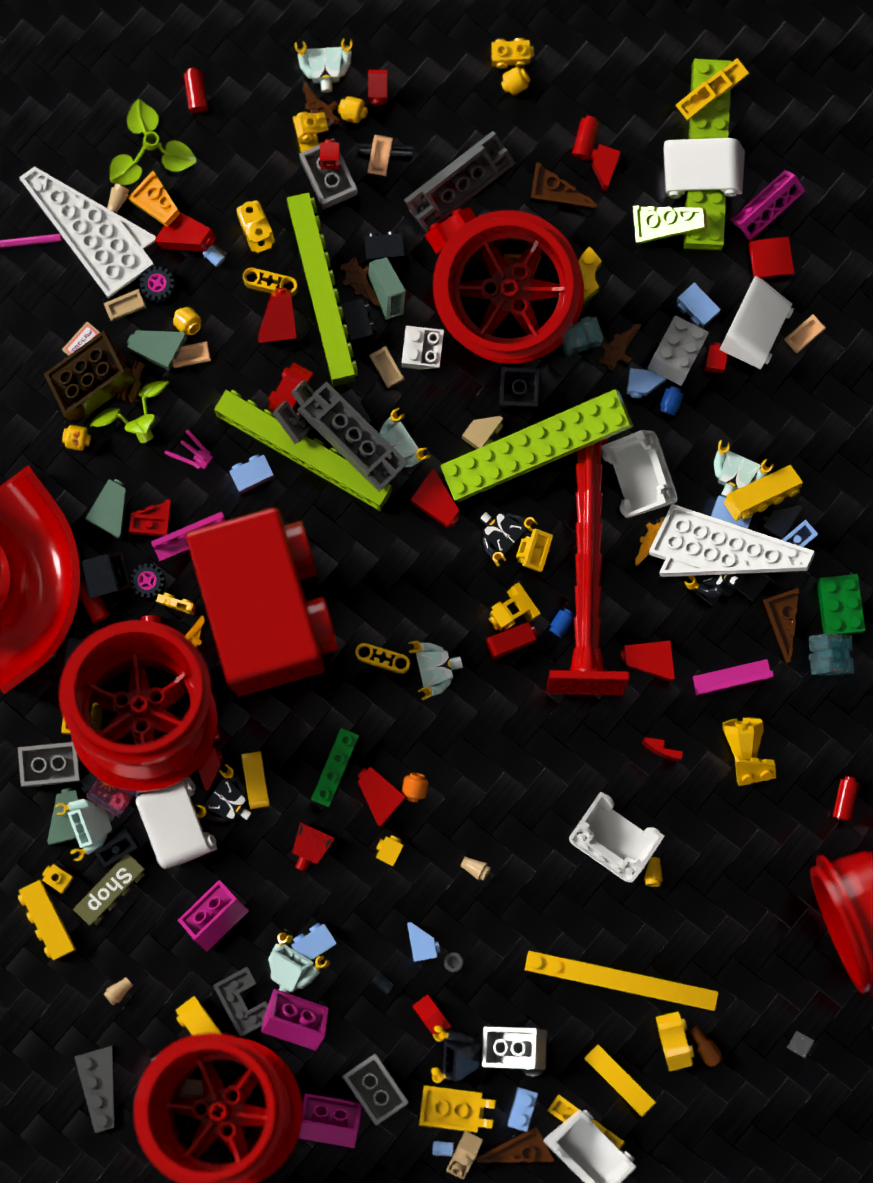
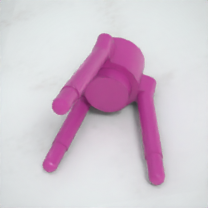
M186 430V433L201 450H195L183 440L181 444L195 454L193 457L195 462L175 453L165 451L166 455L193 465L198 470L200 467L205 469L213 459L210 455L211 452L189 430Z

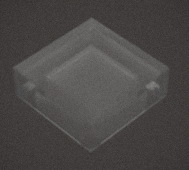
M796 1031L787 1048L805 1058L814 1040Z

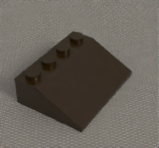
M104 330L44 373L63 415L75 424L136 381L129 366Z

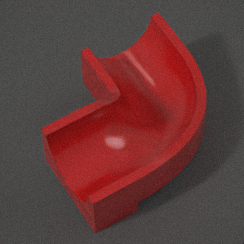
M29 465L0 485V690L3 694L33 674L56 652L72 624L80 592L79 556L72 530L58 504Z

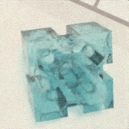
M584 317L580 319V322L578 319L576 325L572 322L561 336L563 342L561 346L565 358L602 345L603 335L596 317Z
M821 634L809 636L810 652H813L808 656L811 661L812 675L837 676L854 673L853 658H850L852 635Z

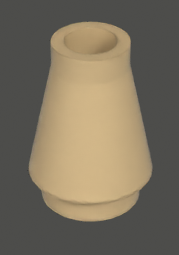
M115 184L114 188L112 187L107 209L118 213V210L129 196V189Z
M465 857L461 863V867L478 881L480 879L485 881L491 867L487 866V863Z
M125 977L123 980L107 988L104 996L114 1006L116 1003H120L133 985Z

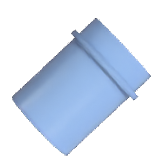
M213 245L206 252L203 251L202 253L216 267L225 259Z
M433 1141L432 1155L452 1156L453 1143Z

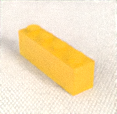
M788 465L729 493L724 501V505L735 521L742 518L745 520L757 511L762 512L772 504L777 505L781 503L786 497L796 496L800 492L803 482L793 467Z
M38 880L18 890L20 893L18 896L22 906L26 905L29 911L26 913L31 924L35 923L38 929L35 931L40 941L43 940L46 945L44 951L47 957L57 960L76 950L42 880Z

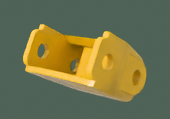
M254 200L238 207V219L251 251L261 253L272 248V244L275 243L274 235L260 203ZM264 240L265 244L263 246H259L258 242Z

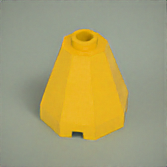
M747 717L743 718V721L731 719L723 722V731L734 757L741 756L742 760H750L751 757L757 758L764 730L763 721L759 718Z

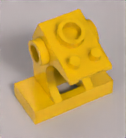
M301 112L293 117L301 153L319 145L317 133L329 131L324 112L312 114Z
M533 529L531 537L526 536L524 539H521L516 556L519 559L518 562L523 564L522 566L542 572L553 535Z
M518 582L507 591L511 599L503 604L500 601L491 607L493 611L490 612L491 617L488 620L492 622L495 630L500 629L501 631L504 628L507 630L515 625L514 620L520 616H524L526 621L530 623L541 613ZM512 603H515L519 609V612L512 615L507 607Z

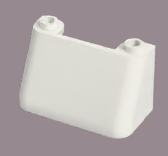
M734 138L665 141L666 194L671 198H680L685 194V191L721 190L729 197L742 194L745 151L740 142Z
M755 276L720 350L759 369L762 368L764 363L768 365L772 356L769 352L785 318L789 319L794 310L791 308L792 303L763 279Z
M641 430L602 445L603 459L613 464L624 496V500L621 501L620 511L625 518L640 515L677 502V494L658 437L654 431Z
M190 777L171 787L147 792L136 798L137 807L160 866L164 869L181 865L217 850L215 837L208 832L203 833L190 797L194 795L196 787Z
M600 792L569 836V840L579 850L624 881L633 882L651 858L664 835L653 827L646 828L644 831L614 811L612 809L614 807L612 798Z
M578 1110L543 1140L584 1183H621L636 1167L632 1163L634 1159L627 1152L623 1154L591 1122L593 1117L586 1110L583 1112Z

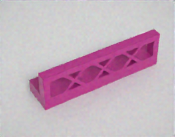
M784 170L730 220L735 226L741 228L746 238L751 241L803 194L805 190L795 174ZM795 184L798 190L793 194H789L790 188ZM780 197L783 198L782 204L779 207H775L776 200ZM769 210L768 217L762 219L763 212ZM752 222H755V228L749 232L747 227Z
M219 512L151 541L159 561L162 562L190 550L186 533L223 523L226 520L223 513Z
M766 659L693 676L692 679L696 695L698 696L771 679L774 675L773 671H770L768 660Z

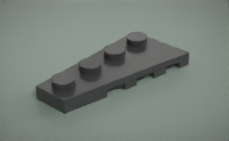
M113 1046L75 1056L95 1133L115 1127Z

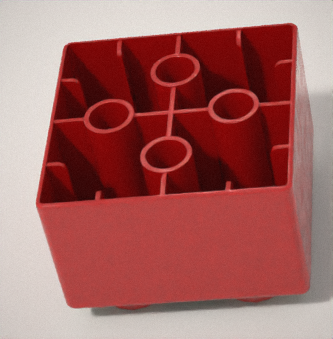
M271 508L186 533L227 682L235 694L241 697L323 673L325 665L322 654L338 650V644L324 597L306 601L300 581L317 576V571L302 521L284 525L279 510Z

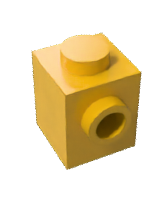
M393 835L390 838L386 837L385 840L380 839L376 847L379 850L376 858L394 866L404 846L400 844L402 840Z
M55 864L51 867L48 865L42 874L44 876L42 881L63 894L75 878Z

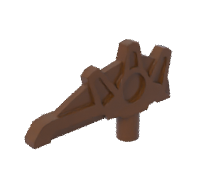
M304 82L303 91L307 100L305 108L310 110L311 114L324 112L328 129L332 125L339 124V119L332 113V111L339 107L337 102L334 101L329 105L322 102L309 85Z
M355 257L349 263L341 265V270L346 273V279L343 281V284L345 286L351 285L355 289V295L359 296L361 294L370 300L374 306L380 307V303L366 279V275L369 273V266L362 269Z
M635 324L630 330L621 335L615 334L614 340L610 344L603 343L602 348L605 352L604 357L599 358V364L606 365L612 372L620 361L629 365L632 358L626 355L625 351L639 331L641 324Z

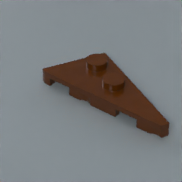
M536 163L531 200L596 209L597 204L591 198L578 192L575 187L565 180L558 178L556 174L542 167L540 163Z
M799 588L763 600L786 664L791 662Z
M537 1126L476 1157L477 1162L484 1163L554 1161Z

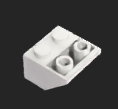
M406 326L402 367L412 369L440 368L444 330Z

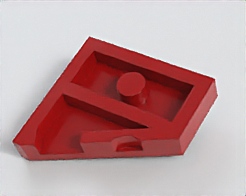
M165 500L162 504L152 505L145 510L131 513L129 534L161 537L168 535L171 500Z

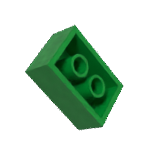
M858 574L819 578L817 580L824 638L863 633L865 625Z

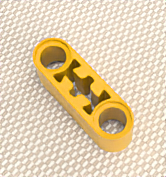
M248 268L243 273L244 283L251 289L272 293L275 289H278L279 281H281L280 288H284L288 283L294 285V288L291 290L292 297L298 291L295 279L289 276L256 268ZM253 274L257 276V279L254 282H249L247 277ZM272 279L274 283L268 286L267 282Z
M367 643L359 644L356 648V656L361 662L400 674L409 670L410 661L403 654ZM368 648L370 650L369 656L361 657L359 655L360 649ZM373 650L376 651L375 654L377 656H382V654H386V658L390 660L392 659L391 656H394L392 662L393 666H389L390 662L384 660L383 663H380V659L377 657H374V661H372L371 659L373 657ZM397 660H405L407 663L404 669L397 668L395 665Z
M261 751L242 754L250 809L270 806Z

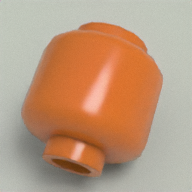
M412 772L404 778L402 794L407 797L408 801L418 802V799L426 797L429 782L425 779V775Z

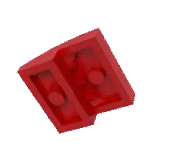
M789 237L749 242L754 277L769 279L774 276H791L794 274Z
M647 737L643 739L642 744L658 756L677 762L682 759L683 752L665 749L664 740Z

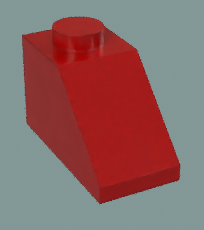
M368 70V102L373 105H383V103H387V70Z
M325 140L324 143H320L321 170H340L339 142Z
M599 144L598 149H593L590 159L593 160L592 167L603 190L607 191L621 151Z
M215 747L211 748L206 759L197 768L206 792L211 790L222 767L221 761H224L221 751H217Z
M428 994L412 1006L432 1034H440L434 1030L436 1026H441L444 1031L451 1027Z

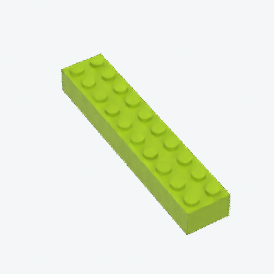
M694 59L692 64L691 92L704 81H708L717 72L726 68L732 61ZM730 90L690 118L689 139L728 138ZM721 190L686 191V208L705 209L707 228L684 233V248L722 250L724 245L726 195Z
M309 192L288 197V208L333 387L356 382L355 376L358 375L356 362L351 361L353 357L351 342H346L349 339L346 324L342 325L344 321L342 307L337 306L340 303L337 288H333V285H335L333 271L328 270L331 265L328 251L324 252V249H326L323 233L319 234L322 231L319 216L314 215L317 213L314 197L310 198Z
M615 389L440 466L454 501L460 502L634 426L620 392Z
M225 390L214 409L217 417L381 511L392 493L390 483L378 492L346 459L340 456L337 450L325 448L323 446L324 443L316 438L312 440L306 434L300 442L294 444L272 412L266 409L264 411L260 410L258 405L251 400L244 401L241 395L233 390L231 392Z

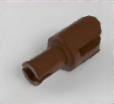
M134 361L131 372L136 381L118 393L116 397L118 400L135 404L142 386L140 378L146 366L144 363Z
M698 1025L688 1031L698 1045L696 1051L708 1066L720 1064L723 1056L714 1041L707 1039Z

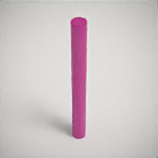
M61 234L0 240V248L61 241Z

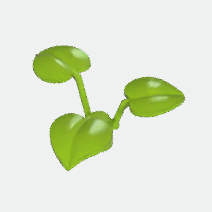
M140 99L129 110L127 125L134 134L144 133L143 147L134 161L125 154L118 155L112 160L110 165V181L114 184L130 185L140 178L142 169L136 163L146 149L154 150L158 147L164 153L162 157L163 165L172 172L183 171L196 163L193 152L182 142L170 141L166 145V150L163 149L162 144L159 143L158 134L153 132L158 125V115Z
M169 381L152 382L145 385L139 391L138 395L142 397L144 415L138 419L128 422L120 414V408L113 407L100 412L92 420L90 427L105 426L112 423L116 418H120L126 424L125 430L135 433L140 443L151 440L153 434L150 426L153 424L155 416L148 414L146 399L159 394L169 384Z

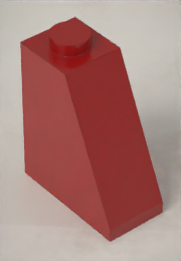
M180 212L168 227L164 225L155 242L162 249L206 252L213 245L216 235L207 226Z
M278 288L271 293L258 334L259 343L297 338L291 289Z
M432 469L410 501L420 510L449 528L450 525L454 526L459 520V509L437 472Z
M529 622L487 638L486 644L493 660L536 642L535 637L538 634L534 625L530 626Z
M670 641L626 645L623 647V651H620L621 662H625V667L668 681L675 679Z
M369 767L368 770L364 768L358 775L360 778L358 783L377 825L381 827L406 797L373 768Z

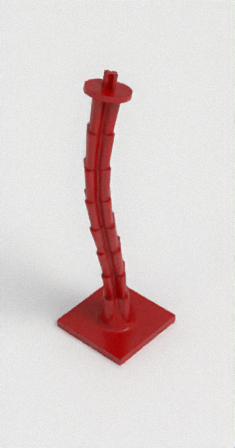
M608 438L576 451L578 463L576 464L578 488L576 493L578 523H576L577 554H575L577 586H575L576 617L574 618L576 648L573 650L570 671L550 670L547 694L624 695L629 680V672L604 671L602 653L599 648L601 627L599 611L602 586H599L602 563L600 548L603 523H600L603 493H601L603 466L601 464L602 445L607 443Z

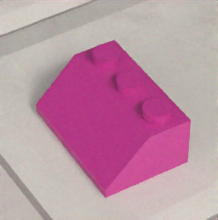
M218 880L177 921L207 952L249 910Z
M274 989L263 1018L261 1032L316 1051L325 1037L328 1007Z
M305 1093L303 1120L299 1138L355 1148L362 1104Z

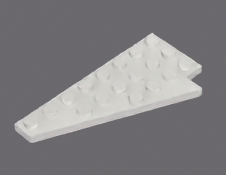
M33 167L19 177L108 298L146 272L148 268L154 266V263L144 251V249L155 242L156 236L36 167Z
M671 504L649 550L651 556L665 560L659 572L662 577L808 571L815 555L813 550Z

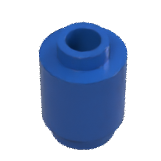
M673 386L670 389L666 388L660 404L661 412L675 416L684 396L681 393V389Z
M564 609V611L559 610L550 624L551 628L549 631L563 638L574 624L573 616L575 614L568 609Z

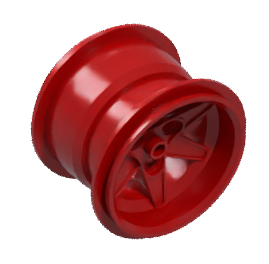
M505 210L478 216L460 227L449 238L436 263L433 278V294L442 322L457 341L482 358L499 363L517 364L539 359L555 350L566 340L581 314L584 301V281L574 250L560 231L538 216L521 211ZM505 240H518L531 244L511 267L493 245V243ZM482 250L491 278L462 283L468 264ZM542 251L553 262L560 284L531 279ZM522 267L525 269V275L520 278L516 277L515 270ZM491 283L495 284L496 291L492 294L487 293L486 286ZM514 285L513 288L515 290L513 292H505L507 291V286ZM462 296L491 300L480 329L467 315L462 302ZM559 298L552 316L539 328L530 301ZM523 301L525 304L524 309L521 311L515 310V302ZM509 312H511L527 333V336L507 339L495 337L492 334Z
M141 620L109 625L84 640L71 655L65 666L59 690L62 715L71 733L72 742L78 757L85 767L104 783L130 792L162 790L186 779L206 759L214 743L218 723L216 703L211 692L210 675L198 649L178 631L160 623ZM145 669L161 670L171 674L176 679L162 689L158 687L150 689ZM131 671L128 693L124 691L112 693L101 689L111 679ZM188 693L191 707L186 717L181 721L166 710ZM155 696L162 697L158 702L152 701V698ZM121 700H127V701H128V702H127L125 705H123V706L118 705L119 701H121ZM93 703L116 715L105 729L97 733L93 730L91 722ZM142 725L147 726L145 731L137 730ZM155 730L168 734L165 737L157 741H154ZM132 732L135 745L115 743Z
M863 851L829 862L825 856L820 855L816 859L817 866L811 867L810 874L826 927L838 955L856 988L861 993L869 992L873 996V852Z
M203 1033L183 1038L171 1044L151 1062L137 1089L134 1120L140 1144L147 1157L156 1168L170 1179L178 1183H258L277 1171L292 1153L301 1132L303 1103L301 1092L293 1073L275 1052L260 1043L248 1039L236 1038L220 1033ZM229 1060L249 1068L232 1085L226 1088L213 1062ZM200 1068L205 1098L177 1099L184 1082L193 1072ZM259 1080L265 1092L267 1109L246 1104L247 1099ZM235 1090L238 1098L235 1101H231L230 1093ZM201 1104L206 1106V1113L203 1115L198 1111ZM175 1113L201 1121L189 1149L183 1143L178 1133ZM228 1125L233 1128V1133L230 1136L225 1134V1128ZM242 1126H265L259 1142L249 1153ZM220 1136L236 1162L214 1164L200 1157Z

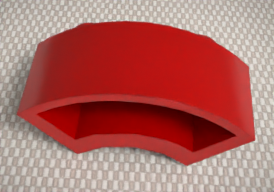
M470 207L466 209L459 208L442 223L436 222L429 227L430 231L425 237L436 254L441 253L449 238L460 227L476 218Z
M294 362L290 368L286 367L281 375L283 379L277 390H273L268 398V401H270L268 409L274 412L282 402L287 401L295 411L298 402L291 392L301 381L306 380L309 385L313 372Z

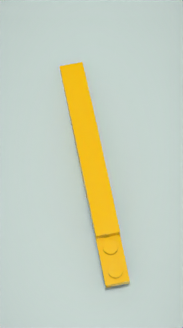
M528 951L524 969L715 1011L718 997L717 991Z

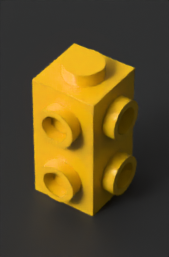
M517 38L514 41L507 42L504 39H499L492 42V65L497 66V68H506L508 65L524 67L530 64L531 58H534L533 46H530L529 40L524 38Z

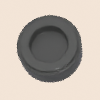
M449 953L444 959V966L450 972H457L463 966V959L458 953Z

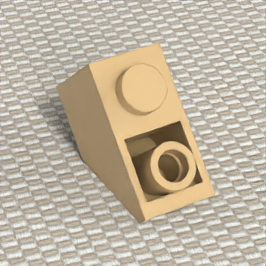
M496 416L473 420L462 435V439L476 449L490 444L493 441L490 439L494 433L498 434L504 426L502 424L503 418Z
M465 1131L446 1171L464 1179L483 1139Z

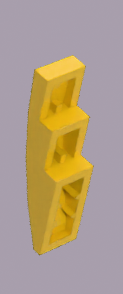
M737 58L708 81H704L677 103L676 107L688 120L721 97L750 73Z
M599 1045L584 1058L642 1117L656 1104Z
M558 1094L547 1111L562 1122H565L580 1109ZM592 1119L591 1122L621 1150L625 1142Z

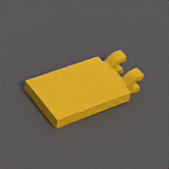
M424 1085L419 1125L478 1132L479 1127L493 1128V1120L483 1119L484 1107L494 1109L496 1100L482 1099L483 1093Z

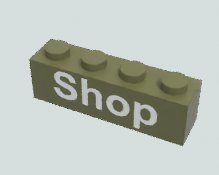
M129 853L126 854L73 910L89 926L93 924L98 925L104 918L103 913L107 909L111 911L118 904L116 900L120 896L124 897L131 890L129 886L134 881L138 883L145 876L143 872L146 869Z

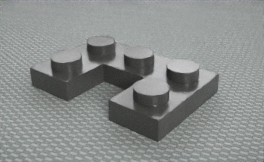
M304 380L291 393L300 406H302L312 397L314 391ZM287 401L282 402L272 413L294 444L300 442L313 427L299 412L296 414Z
M248 967L213 985L240 1037L263 1025V1018L268 1007L265 1001L248 1010L240 993L257 984Z

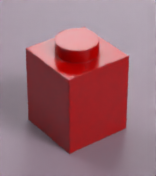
M721 343L709 345L705 364L706 371L724 373L728 354L720 350Z

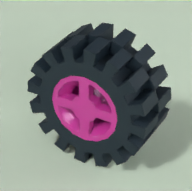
M156 266L153 269L148 268L147 272H144L142 274L143 277L140 279L141 290L150 301H156V303H159V301L165 302V299H170V295L174 293V278L166 268L163 269L160 266L159 268H156Z
M145 563L142 566L139 565L130 576L132 590L140 598L154 599L163 592L164 585L166 584L163 572L154 564Z

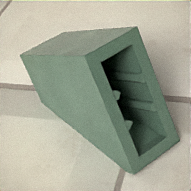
M385 257L370 262L368 275L384 317L387 320L402 315L404 313L406 290L389 260Z
M136 330L134 335H130L127 344L130 352L170 371L173 366L172 360L178 357L180 347L184 346L187 336L183 332Z
M109 479L85 519L121 540L123 536L127 490L124 488L125 484L115 479L113 482Z
M73 788L61 790V794L56 796L55 806L59 803L68 805V802L80 800L78 791L73 790ZM61 806L54 808L47 840L48 845L77 839L68 816L70 810L58 816L56 814L62 813L63 808Z

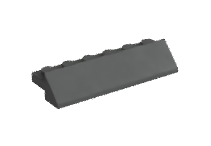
M492 131L404 199L409 207L410 213L424 230L428 232L431 225L443 221L511 168L515 162L508 150L502 145L497 134Z
M328 382L324 383L298 409V412L378 492L391 483L408 464Z

